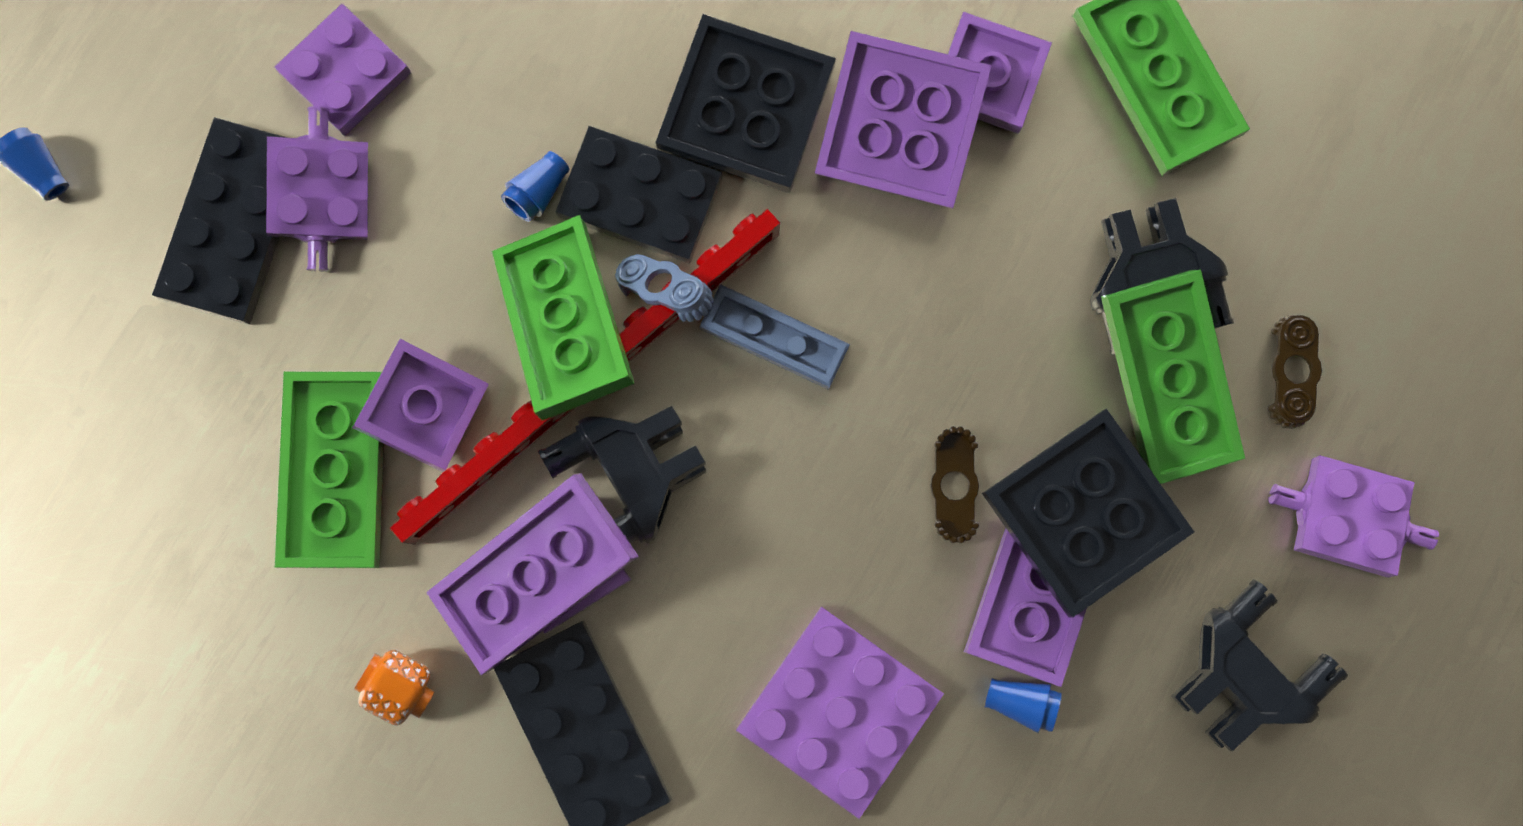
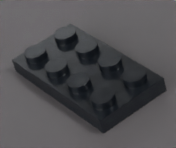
M213 118L152 296L234 321L251 324L280 238L277 236H267L266 234L267 136H283Z
M581 621L524 650L494 668L569 826H626L671 802L672 798L585 621Z

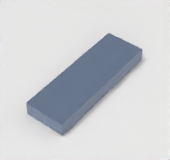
M719 285L713 297L714 302L711 303L712 309L708 310V314L704 316L699 326L700 330L828 390L830 389L850 344L724 285Z

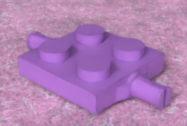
M317 106L308 107V135L297 138L267 136L266 234L267 236L294 237L303 242H308L307 270L316 272V253H319V272L328 271V243L341 239L367 240L368 142L340 141L328 136L329 109L320 107V125H317Z
M1319 455L1312 459L1308 481L1301 491L1274 484L1269 493L1272 495L1268 498L1269 504H1276L1296 510L1298 531L1294 551L1389 578L1398 576L1402 549L1406 542L1425 547L1429 550L1434 549L1438 543V540L1433 539L1439 537L1437 530L1411 524L1409 510L1414 482Z

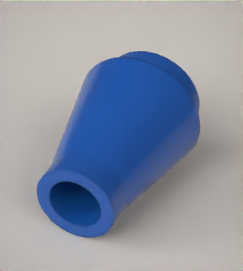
M21 127L8 132L0 138V164L38 192L45 201L57 198L68 189L69 183L62 176L40 134H33L29 128Z
M548 151L543 158L505 183L506 190L501 195V199L515 215L524 221L530 222L535 216L541 217L570 168L559 155Z
M992 678L984 707L993 709L1039 733L1040 729L1052 732L1057 719L1062 693L1050 690L1051 684L1000 681Z

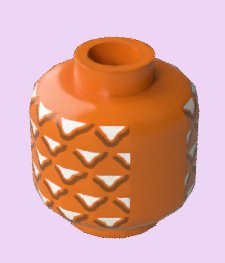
M389 650L382 657L375 653L354 690L360 692L358 703L363 710L395 726L404 723L410 714L420 718L435 692L427 687L430 680L429 668L398 650Z

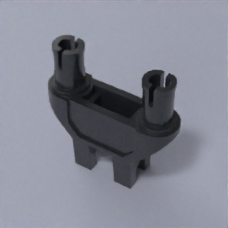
M1176 198L1157 202L1154 204V207L1145 210L1153 240L1151 245L1141 246L1131 209L1111 214L1109 218L1101 221L1110 259L1097 282L1090 304L1092 310H1096V314H1102L1111 348V355L1115 354L1101 296L1190 270H1201L1214 327L1218 328L1234 323L1222 282L1227 281L1228 271L1226 265L1216 254L1186 234Z
M672 406L637 424L605 417H585L578 421L579 425L575 426L576 432L538 451L553 479L558 474L589 457L593 461L598 459L625 506L622 509L624 514L613 520L630 544L636 540H639L640 543L653 541L661 527L672 492L706 473V468L704 467L706 465L705 460L696 445L661 464L653 453V450L683 434L682 422Z
M1254 579L1225 609L1222 607L1212 608L1206 614L1201 628L1198 670L1172 695L1173 699L1185 711L1189 712L1191 710L1193 713L1198 714L1222 693L1232 705L1205 733L1218 747L1223 748L1225 746L1229 751L1235 750L1262 724L1312 723L1318 717V704L1341 681L1348 677L1343 668L1339 667L1336 670L1335 668L1339 664L1332 657L1324 653L1294 683L1289 681L1248 638L1247 629L1271 606L1273 607L1277 603L1275 596L1272 593L1266 596L1264 593L1268 589Z

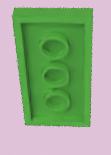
M1093 0L1075 10L1072 17L1162 176L1243 136L1250 130L1177 0Z
M580 215L492 251L533 409L542 421L635 384L587 226Z
M1190 270L1101 296L1139 453L1160 484L1245 459L1201 270Z
M284 371L275 568H379L384 443L352 427L382 372Z

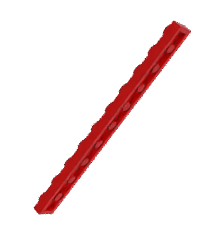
M768 209L758 217L753 213L745 217L733 229L732 233L735 236L723 247L720 248L718 244H715L707 249L696 261L699 267L690 275L704 282L711 292L717 289L720 284H723L779 236L780 222ZM669 281V282L662 288L661 291L665 290V289L669 286V284H670L671 281ZM653 305L649 309L642 306L626 318L623 322V326L626 329L620 333L628 363L680 320L676 311L662 305ZM532 401L525 403L512 415L511 420L514 423L500 435L497 432H492L474 447L473 451L476 455L462 467L459 464H455L445 470L435 481L438 487L423 499L421 496H417L406 503L397 512V516L400 519L390 529L402 543L415 545L575 408L542 421L535 414Z

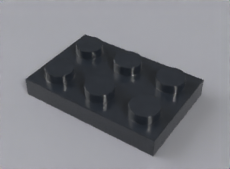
M589 126L555 212L559 218L565 220L580 215L587 228L690 264L720 186L722 172Z

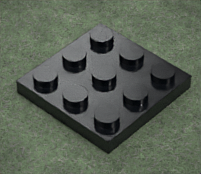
M702 14L656 139V148L790 193L834 70L836 58Z
M1107 408L982 493L1069 618H1073L1195 533Z

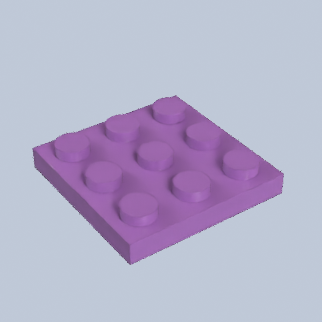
M850 31L815 174L954 208L992 65Z
M820 607L738 725L736 731L860 819L944 693L826 609Z

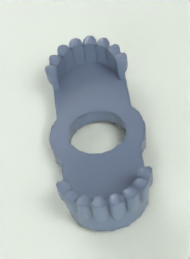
M636 254L625 258L616 269L615 277L619 288L625 296H628L631 291L639 295L647 304L662 305L676 311L683 322L686 320L692 322L694 318L700 320L702 315L706 316L708 310L712 309L711 303L714 302V299L711 295L713 293L708 286L697 277L681 271L673 262H659L645 255ZM662 273L672 275L671 282L665 290L658 293L648 291V286L655 276Z

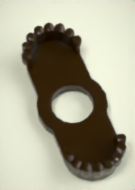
M1303 315L1283 317L1274 324L1275 328L1271 331L1273 335H1278L1277 356L1272 364V374L1276 381L1275 402L1268 407V411L1272 412L1270 417L1275 419V424L1281 425L1282 428L1289 427L1293 429L1303 426L1305 422L1311 419L1316 409L1317 384L1322 374L1321 361L1318 358L1319 333L1314 321ZM1291 356L1301 357L1309 365V377L1303 383L1292 382L1284 372L1285 362Z
M952 426L949 430L945 429L942 434L938 435L937 441L934 444L935 473L930 483L931 493L935 499V528L937 533L945 541L949 540L950 543L957 542L959 544L969 541L976 534L975 529L979 527V523L975 521V498L978 495L979 482L974 472V451L978 448V443L975 441L976 437L970 435V430H964L961 426L958 428ZM950 472L960 473L968 481V492L959 500L949 499L941 490V481Z

